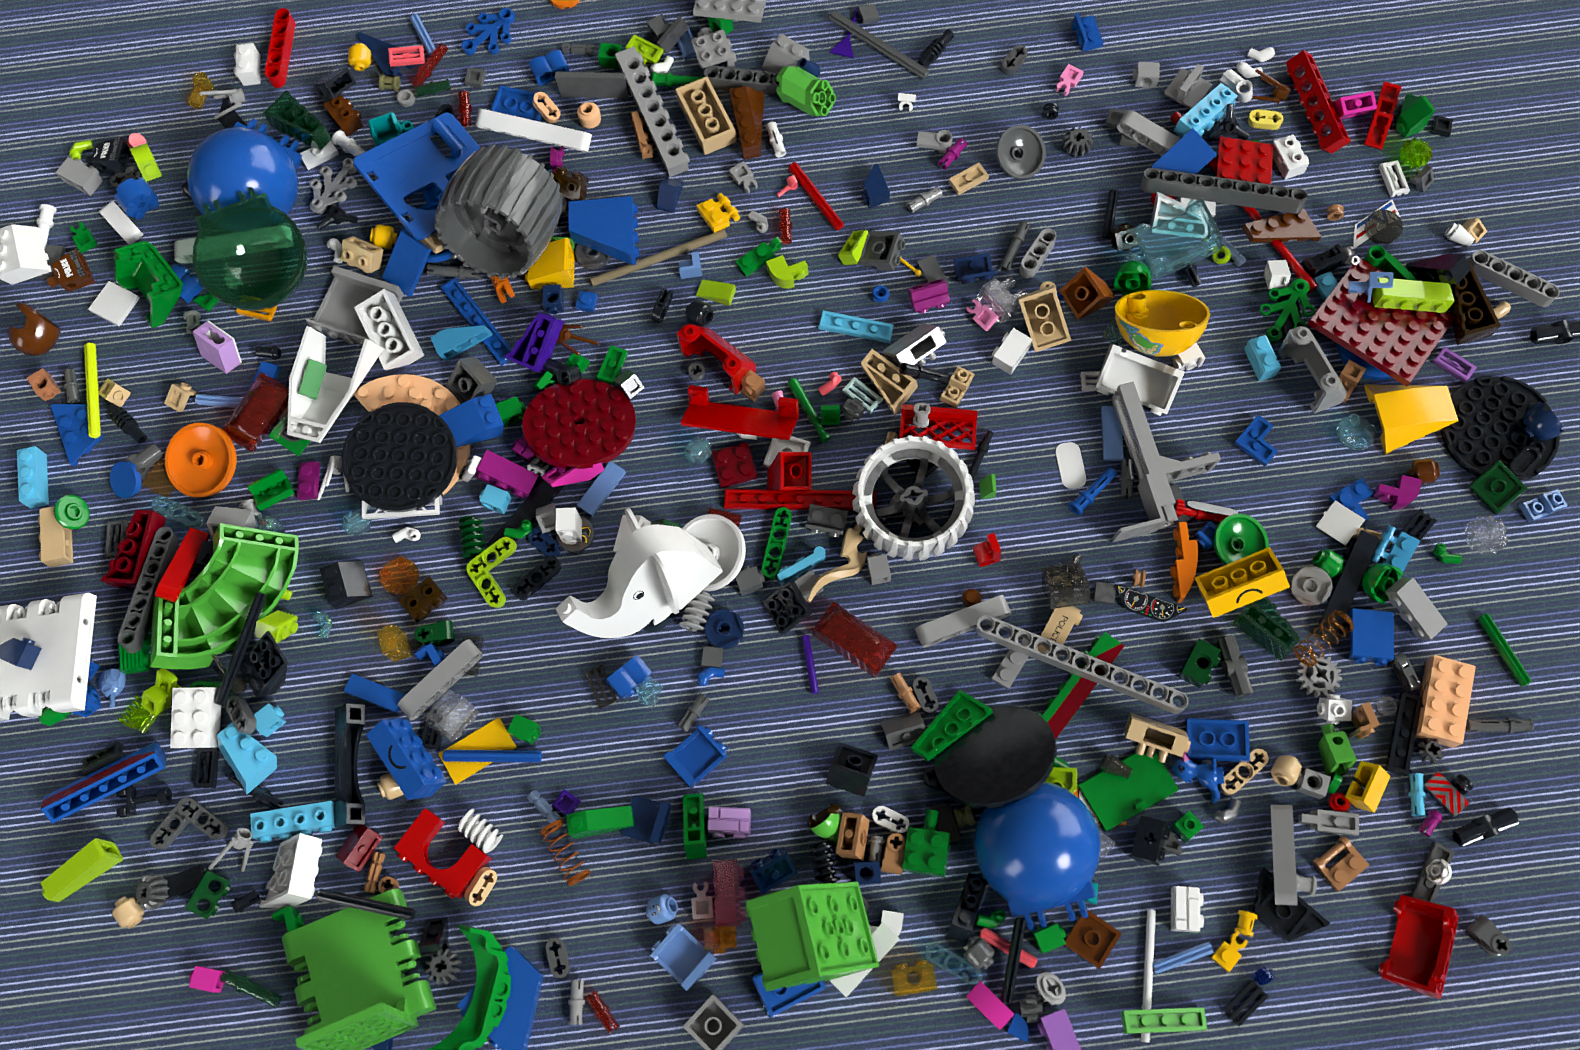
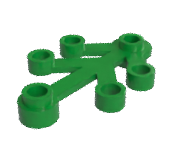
M1296 279L1291 283L1290 287L1283 289L1272 288L1269 291L1268 298L1272 301L1277 300L1281 296L1292 294L1289 300L1272 305L1265 303L1259 309L1262 316H1268L1272 312L1283 310L1274 327H1270L1265 333L1270 343L1279 341L1282 335L1280 330L1289 314H1291L1294 323L1293 328H1296L1297 324L1306 327V323L1301 320L1295 304L1298 298L1303 307L1302 314L1305 317H1311L1314 314L1315 308L1313 305H1310L1306 295L1309 291V284L1306 280ZM1297 285H1301L1303 289H1298ZM1275 292L1277 293V296L1274 297L1271 295V293ZM1266 307L1269 311L1264 312L1262 308ZM1305 309H1310L1312 313H1307ZM1275 331L1277 336L1271 335V332Z

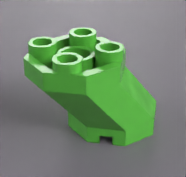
M783 66L777 75L779 87H776V92L782 102H788L811 116H827L833 107V103L836 101V95L833 93L828 80H821L800 67Z

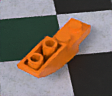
M1179 522L1176 528L1173 529V538L1177 540L1175 554L1179 560H1176L1170 567L1171 578H1174L1175 585H1173L1172 590L1173 596L1177 598V603H1181L1190 590L1198 562L1197 540H1189L1187 522Z

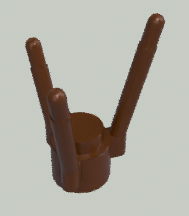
M1256 69L1255 72L1262 76L1260 80L1274 87L1272 95L1275 97L1253 95L1252 99L1272 101L1278 104L1280 100L1285 101L1291 88Z
M563 324L556 342L576 355L580 353L564 341L573 338L599 345L597 341L571 334L568 328H583L582 325Z

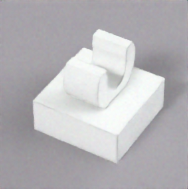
M898 93V101L901 102L899 105L900 110H903L904 104H908L909 111H912V103H916V95Z

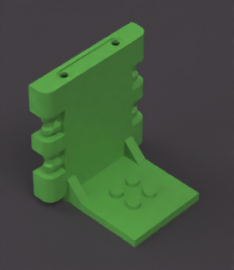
M400 889L388 890L369 898L407 907L403 891ZM348 907L288 932L281 937L288 965L294 967L295 972H302L306 969L309 971L308 974L297 979L299 986L294 991L298 1006L304 1007V1012L319 1010V1014L307 1019V1024L312 1026L304 1030L305 1035L295 1039L297 1048L303 1050H364L419 1026L417 1017L437 1009L429 982L426 980L417 981L420 979L419 973H413L405 977L404 972L416 967L415 959L422 957L418 942L408 940V933L400 934L396 937L393 935L394 932L406 926L403 921L405 919Z

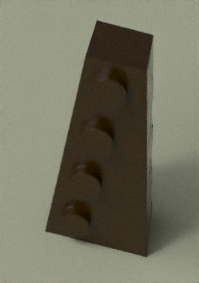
M1470 261L1468 263L1471 270L1458 284H1452L1454 302L1450 306V311L1454 317L1453 327L1457 345L1492 336L1501 326Z

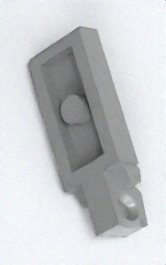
M1023 638L1020 644L1027 645L1028 641ZM1009 649L991 680L1009 690L1029 656Z
M1317 809L1315 811L1311 810L1310 815H1298V824L1310 825V830L1352 836L1359 835V814Z

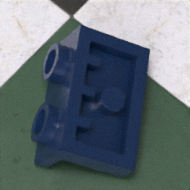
M784 847L773 849L769 852L768 856L763 859L758 858L754 860L748 867L762 894L798 874Z

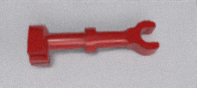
M1177 499L1173 505L1177 517L1183 514L1192 516L1196 520L1205 519L1213 521L1217 525L1229 516L1185 507L1184 500Z

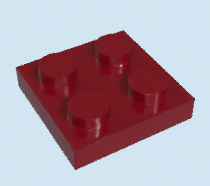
M748 442L712 452L721 488L758 479Z

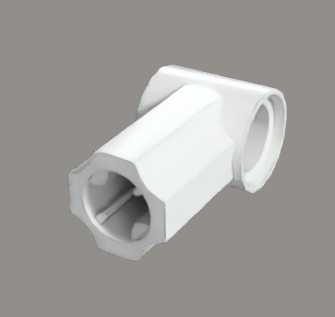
M1232 69L1227 70L1223 74L1220 83L1238 95V101L1245 103L1252 99L1253 88L1250 81L1244 80Z

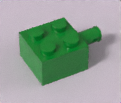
M926 809L924 828L908 827L902 869L904 872L946 878L951 835L950 833L936 830L939 812Z

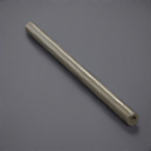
M725 229L640 259L636 261V265L627 264L591 277L590 280L593 286L602 284L727 238Z

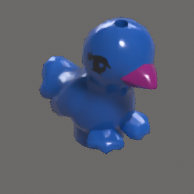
M1184 752L1183 757H1180L1173 763V772L1178 778L1182 779L1185 783L1188 781L1192 783V779L1195 778L1201 785L1209 789L1211 802H1217L1220 798L1217 786L1218 784H1225L1223 768L1216 767L1215 758L1212 759L1211 765H1197Z

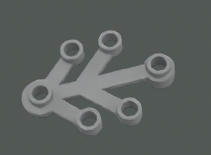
M346 158L343 161V168L333 181L331 180L332 170L328 166H323L320 169V173L324 177L325 191L322 195L320 191L322 184L320 181L313 179L309 185L313 189L314 199L310 203V209L314 213L322 214L327 210L328 205L345 201L347 195L343 190L353 189L357 186V181L353 177L346 178L345 183L340 184L347 174L357 172L353 165L354 159Z

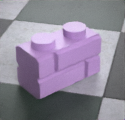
M709 807L708 833L713 834L712 837L725 838V834H731L733 838L744 839L745 835H750V808Z

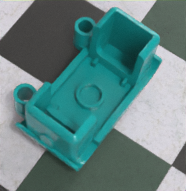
M393 112L368 120L370 135L375 147L414 128L411 121H398Z

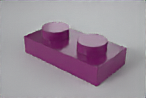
M317 461L300 463L297 499L301 501L318 499L320 463Z

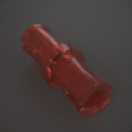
M460 91L458 93L460 124L463 127H468L472 125L470 93L468 91Z
M781 208L779 210L780 223L778 224L782 244H790L792 242L790 209Z
M597 990L593 991L592 996L595 1001L590 994L585 999L595 1012V1018L599 1019L607 1033L611 1034L613 1029L610 1024L615 1031L620 1025L610 1013V1007L605 1005Z

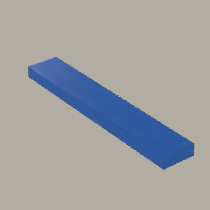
M454 277L442 285L440 288L470 327L485 325L492 332L493 335L482 342L502 366L510 361L505 356L512 351L511 347L459 281Z

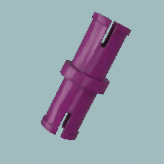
M958 138L954 145L946 150V154L938 161L939 167L945 162L941 169L946 170L954 160L959 158V154L967 146L966 140L961 144L964 139Z

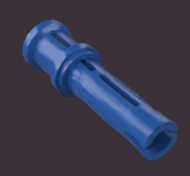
M1108 467L1086 490L1080 491L1079 496L1074 501L1068 503L1069 509L1074 514L1081 516L1083 510L1088 505H1092L1094 498L1117 476L1116 471Z

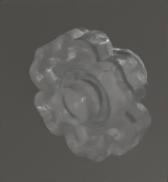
M1481 515L1475 521L1468 523L1465 529V534L1469 536L1466 539V543L1470 546L1471 550H1479L1481 555H1493L1497 550H1501L1506 546L1508 537L1504 533H1506L1507 527L1503 525L1501 520H1494L1491 515Z

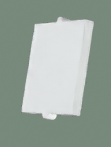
M1334 501L1328 511L1323 513L1324 516L1316 527L1346 546L1353 535H1357V530L1365 519L1337 501Z

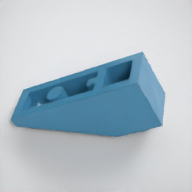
M483 325L446 328L438 331L430 338L438 355L445 361H448L493 334Z

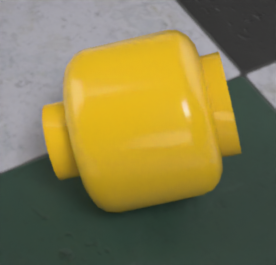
M360 43L351 46L348 51L349 65L357 71H363L370 67V49Z
M378 224L371 230L370 242H373V245L380 248L391 249L392 245L396 244L398 234L394 233L392 226Z

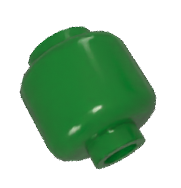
M1330 549L1320 550L1313 557V566L1322 568L1328 573L1330 578L1340 575L1344 569L1343 558Z

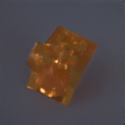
M736 926L704 928V950H713V954H724L726 949L737 948Z

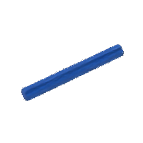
M444 750L443 760L445 762L540 763L542 752L523 750Z

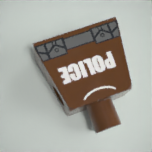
M77 249L71 250L52 263L51 267L54 275L46 278L51 288L61 285L66 291H72L95 283L84 256Z

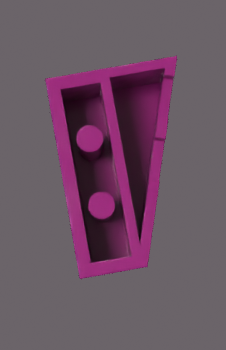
M486 450L477 467L475 478L502 490L512 492L516 497L523 499V497L528 498L538 478V474Z

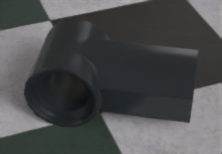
M552 358L547 359L545 364H543V371L550 372L553 375L552 377L557 379L563 386L581 379V371L577 366L569 367Z

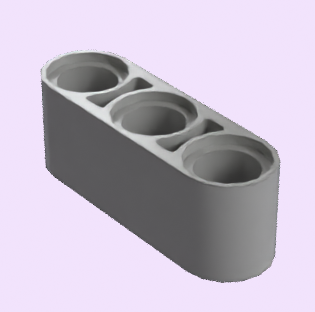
M1046 228L1042 230L1023 257L1019 270L1023 278L1030 279L1034 277L1052 251L1056 240V233L1053 229Z

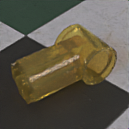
M197 72L192 78L194 85L187 103L195 109H201L208 95H200V92L213 91L214 84L206 73Z

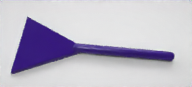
M858 7L856 8L852 19V22L854 23L858 15ZM848 32L847 36L830 53L854 59L850 41L851 33Z

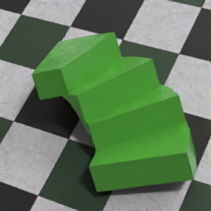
M220 523L213 536V556L197 578L190 585L183 588L177 601L174 603L156 596L153 599L150 667L164 669L205 668L210 666L216 655L235 649L256 593L260 592L267 596L258 618L260 620L273 612L288 588L297 565L299 552L298 535Z

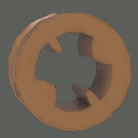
M1340 204L1329 206L1326 209L1328 213L1327 219L1331 221L1342 219L1344 217L1343 206Z
M1138 569L1134 570L1133 587H1136V585H1140L1141 588L1144 587L1145 570H1142V572H1139Z
M387 876L380 880L378 889L381 893L386 892L387 888H384L385 883L389 884L388 881L393 885L392 889H399V882L395 878Z

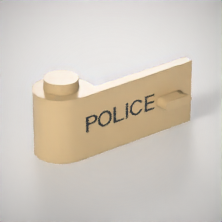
M1060 599L1041 636L1063 645L1073 625L1078 626L1083 617L1080 614L1081 610ZM1037 646L1039 652H1047L1045 646Z

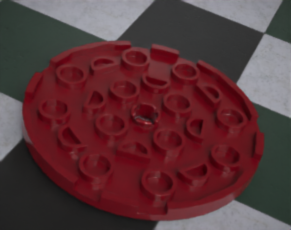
M579 379L566 386L557 383L540 392L526 408L522 428L529 449L544 462L560 468L569 466L577 467V469L593 468L594 464L601 462L605 464L613 460L629 446L635 434L636 414L629 398L616 387L597 380ZM580 421L583 422V421H584L583 424H578V425L575 424V422H580Z

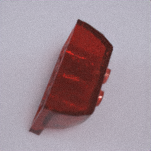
M260 372L222 430L228 434L234 443L254 453L288 403L289 388Z
M834 601L811 631L813 636L874 678L877 677L898 647L893 641Z

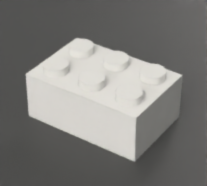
M173 688L170 748L218 747L217 734L220 733L221 705L216 704L215 699L220 688Z

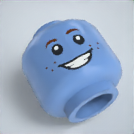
M667 894L651 898L647 903L646 915L654 924L658 925L671 921L675 918L678 911L677 902Z

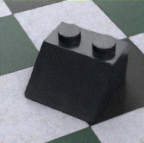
M363 561L336 562L319 568L328 602L336 610L373 597Z
M840 743L831 763L826 784L865 797L878 755Z

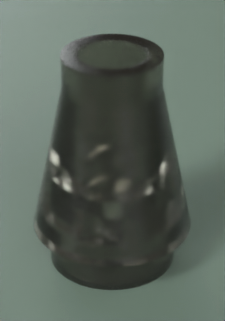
M1106 753L1100 764V769L1104 773L1120 776L1128 779L1132 772L1131 767L1127 766L1113 754L1109 755Z

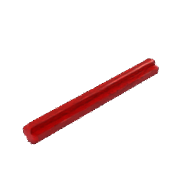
M797 162L790 164L789 171L795 176L796 180L836 231L842 229L844 226L841 219Z

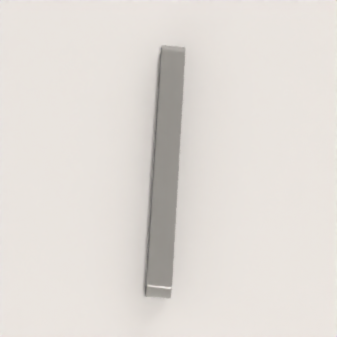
M981 616L977 621L976 633L982 638L1170 713H1181L1188 705V697L1181 691L991 616ZM982 623H987L990 625L991 628L989 630H983L980 627V625ZM1002 630L1007 631L1009 636L1006 638L1001 637L999 632ZM1025 638L1028 641V644L1021 645L1019 644L1018 639ZM1037 646H1045L1047 652H1039ZM1063 653L1066 659L1059 660L1056 654ZM1080 660L1084 662L1085 667H1077L1075 661ZM1101 668L1104 671V675H1097L1094 669ZM1114 676L1122 677L1124 682L1121 684L1117 683L1114 680ZM1133 684H1140L1143 691L1135 690ZM1153 691H1159L1162 694V699L1155 698ZM1173 699L1180 700L1182 707L1175 706Z

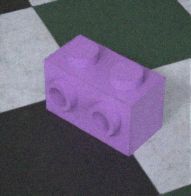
M1065 1009L1038 1018L1040 1023L1037 1026L1042 1037L1046 1036L1048 1041L1046 1045L1047 1050H1081Z

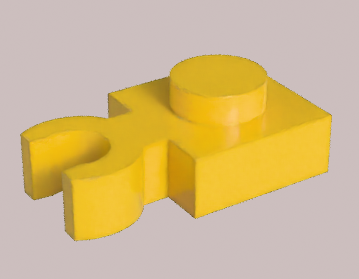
M1237 932L1230 936V944L1223 941L1211 956V959L1226 972H1230L1242 955L1237 952L1238 949L1246 947L1248 943L1247 940H1243L1241 944H1238L1236 942Z

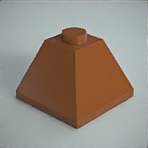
M1084 267L1059 290L1079 320L1103 308L1115 297L1106 282L1087 267Z

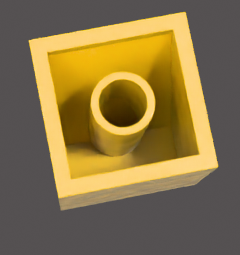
M569 238L550 242L540 258L525 272V280L529 283L531 289H543V285L561 284L562 288H574L575 255Z

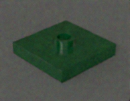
M1500 460L1496 461L1468 485L1495 515L1528 489Z

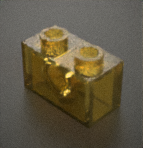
M387 625L382 630L377 631L381 651L392 662L412 657L408 637L397 625Z
M928 960L915 962L916 966L907 967V963L894 965L895 970H891L895 997L938 990L933 963L928 964ZM910 972L918 973L920 980L917 984H911L908 981V974Z

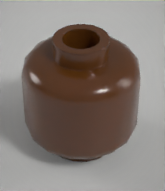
M1431 458L1415 460L1412 463V468H1409V476L1421 479V485L1434 483L1437 477H1440L1438 462H1434Z

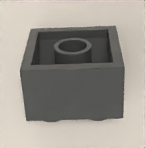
M476 356L459 359L446 387L462 404L472 398L491 394L498 380Z

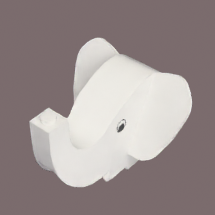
M627 508L625 509V515L632 533L621 544L609 567L605 591L599 598L588 603L568 596L556 608V611L563 623L585 634L601 638H619L634 634L649 624L652 619L653 624L657 625L672 612L674 614L679 613V610L684 608L723 572L709 548L680 527L659 524L640 527L631 509Z

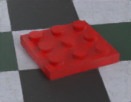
M1220 137L1217 147L1215 177L1271 185L1273 144Z

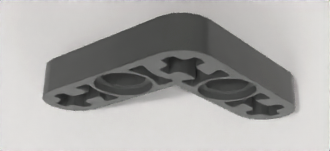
M186 797L179 801L150 837V844L156 849H167L189 822L194 824L208 837L215 840H221L227 836L228 826L197 800ZM187 803L190 804V807L196 810V812L193 813L189 810H186L187 808L185 805ZM206 813L207 821L204 824H200L198 822L199 816ZM174 818H178V827L172 829L170 827V822ZM214 825L216 827H220V834H216V831L209 826ZM160 836L163 837V844L159 843L158 838Z

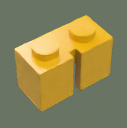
M1361 761L1354 778L1365 790L1356 781H1352L1345 797L1356 808L1375 813L1390 775L1380 765Z

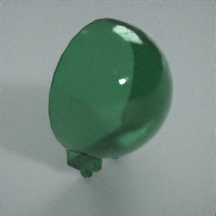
M251 187L249 188V193L252 198L246 199L245 194L240 191L238 192L240 198L238 203L222 208L219 201L214 200L216 210L212 212L209 205H202L205 214L195 218L199 232L193 245L192 260L195 273L202 286L215 299L227 306L240 310L261 311L285 302L297 291L303 282L307 270L308 253L304 237L295 222L286 213L272 206L266 193L256 195L254 188Z

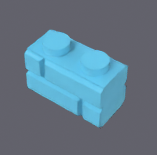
M1263 335L1247 342L1244 351L1258 381L1276 376L1281 366L1279 361L1276 360L1277 357L1267 336Z

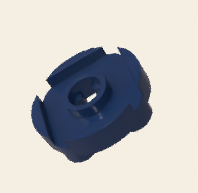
M722 609L710 615L705 625V634L713 646L730 649L742 641L744 625L738 614ZM722 625L730 627L728 633L719 632L722 629Z

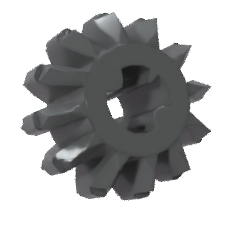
M1081 126L1078 129L1072 127L1071 131L1067 130L1062 140L1064 150H1068V155L1074 154V157L1077 154L1083 157L1084 153L1088 154L1093 145L1092 134L1088 133L1087 129L1081 130Z
M154 874L143 876L142 879L138 880L134 896L137 897L136 903L140 904L141 909L155 910L166 904V898L169 897L167 891L170 889L167 887L168 880H164L162 875Z
M441 949V951H437V955L431 953L432 961L425 962L426 965H430V968L426 969L425 973H432L429 976V980H435L436 985H440L442 981L445 985H448L450 979L455 981L457 978L454 973L461 972V969L456 968L457 965L461 964V960H455L458 954L455 952L451 954V949H446L445 951ZM440 965H447L446 970L440 969Z

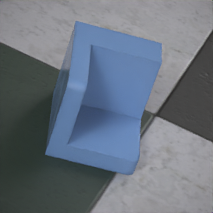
M692 252V260L679 262L681 279L702 276L699 252Z

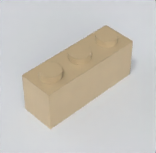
M55 506L39 509L40 516L38 517L40 525L39 542L41 543L39 557L41 562L49 567L73 563L72 530L64 528L57 522L54 515Z

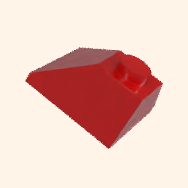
M778 452L767 470V490H811L812 452Z

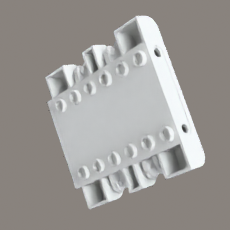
M83 593L64 596L57 604L48 599L30 602L25 609L16 604L0 606V645L12 638L22 640L25 637L36 641L34 645L42 648L32 670L17 667L0 659V721L9 720L10 713L13 710L26 717L42 716V708H45V706L60 713L85 710L96 595Z

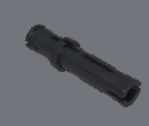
M902 363L899 368L900 374L912 376V378L917 380L921 378L947 384L950 379L948 373L923 368L919 364Z
M232 771L230 774L234 777L229 776L228 780L244 790L234 771ZM259 785L249 793L256 798V802L259 804L263 803L272 810L280 809L281 807L278 804L283 805V801L272 795L269 789L262 788Z

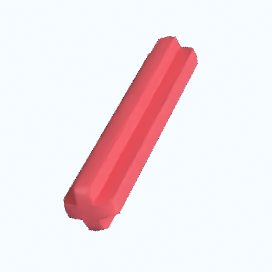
M983 927L979 933V938L985 939L986 942L1009 955L1011 942ZM1022 949L1019 962L1029 968H1034L1038 959Z

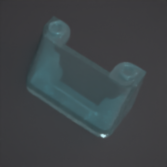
M1203 198L1190 201L1187 204L1185 213L1153 228L1149 224H1140L1133 229L1134 237L1153 279L1162 278L1218 252L1222 247L1221 232Z

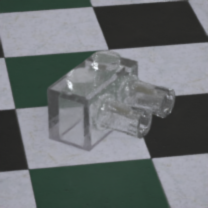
M1008 276L1001 282L996 278L992 279L981 287L977 296V300L982 305H987L999 316L997 321L1000 324L1014 316L1020 304L1018 297L1028 294L1024 292V289H1020L1013 295L1008 291L1016 286V281L1012 280L1013 277Z

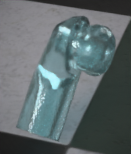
M316 611L313 619L321 626L318 637L328 639L332 620L327 613Z

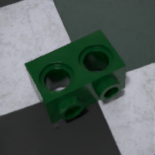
M206 869L187 901L185 909L205 919H208L210 915L214 916L220 907V904H218L221 896L225 897L231 888L228 885L230 879ZM213 880H218L221 882V887L213 891L209 889V883ZM201 899H207L210 902L209 907L206 909H200L197 904Z

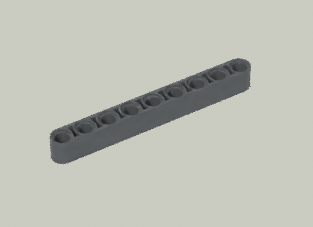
M1148 168L1144 171L1140 185L1141 189L1147 193L1156 194L1159 192L1168 196L1287 213H1300L1308 196L1306 191L1298 188Z

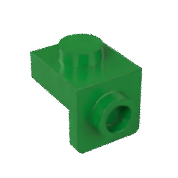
M283 906L277 912L271 914L272 919L278 922L285 920L288 932L304 926L303 917L297 909L291 906Z

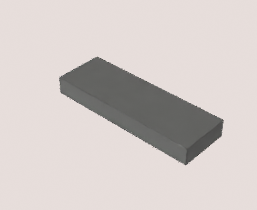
M1436 841L1433 842L1409 897L1434 903L1441 885L1432 884L1427 879L1426 868L1434 859H1444L1450 865L1455 851Z

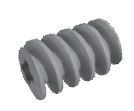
M702 590L687 604L689 607L684 610L686 615L682 616L684 622H680L679 626L692 632L704 630L699 624L707 622L702 617L709 616L705 609H712L708 601L714 602L715 599L709 593Z

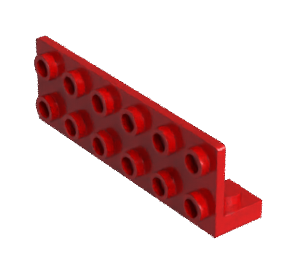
M690 385L688 388L689 406L681 420V425L790 440L799 418L798 399L780 397L778 400V411L709 402L708 387Z

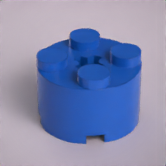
M138 177L139 180H134L133 178L125 180L116 188L117 194H114V199L129 217H135L136 220L142 219L147 211L156 209L159 206L158 196L142 177Z

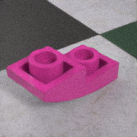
M981 981L966 996L999 1030L1014 1015L1001 999Z

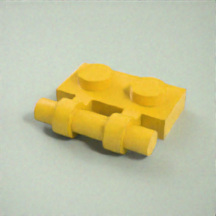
M722 193L717 195L719 201L716 203L711 198L696 205L697 211L714 233L730 226V219L733 218L734 221L740 219L738 210L730 204L728 197Z

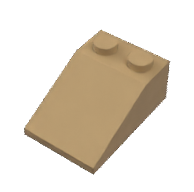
M1054 285L1018 297L1035 352L1071 341Z

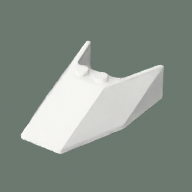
M306 326L289 377L287 435L321 443L383 351V348L365 339L353 378L325 371L318 398L314 400L298 394V390L308 359L325 364L326 336Z

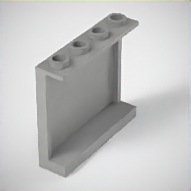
M334 266L331 271L334 279L314 319H307L306 321L311 328L320 333H326L334 339L339 337L347 343H357L363 347L365 339H370L354 307L383 289L394 293L399 304L404 294L399 286Z

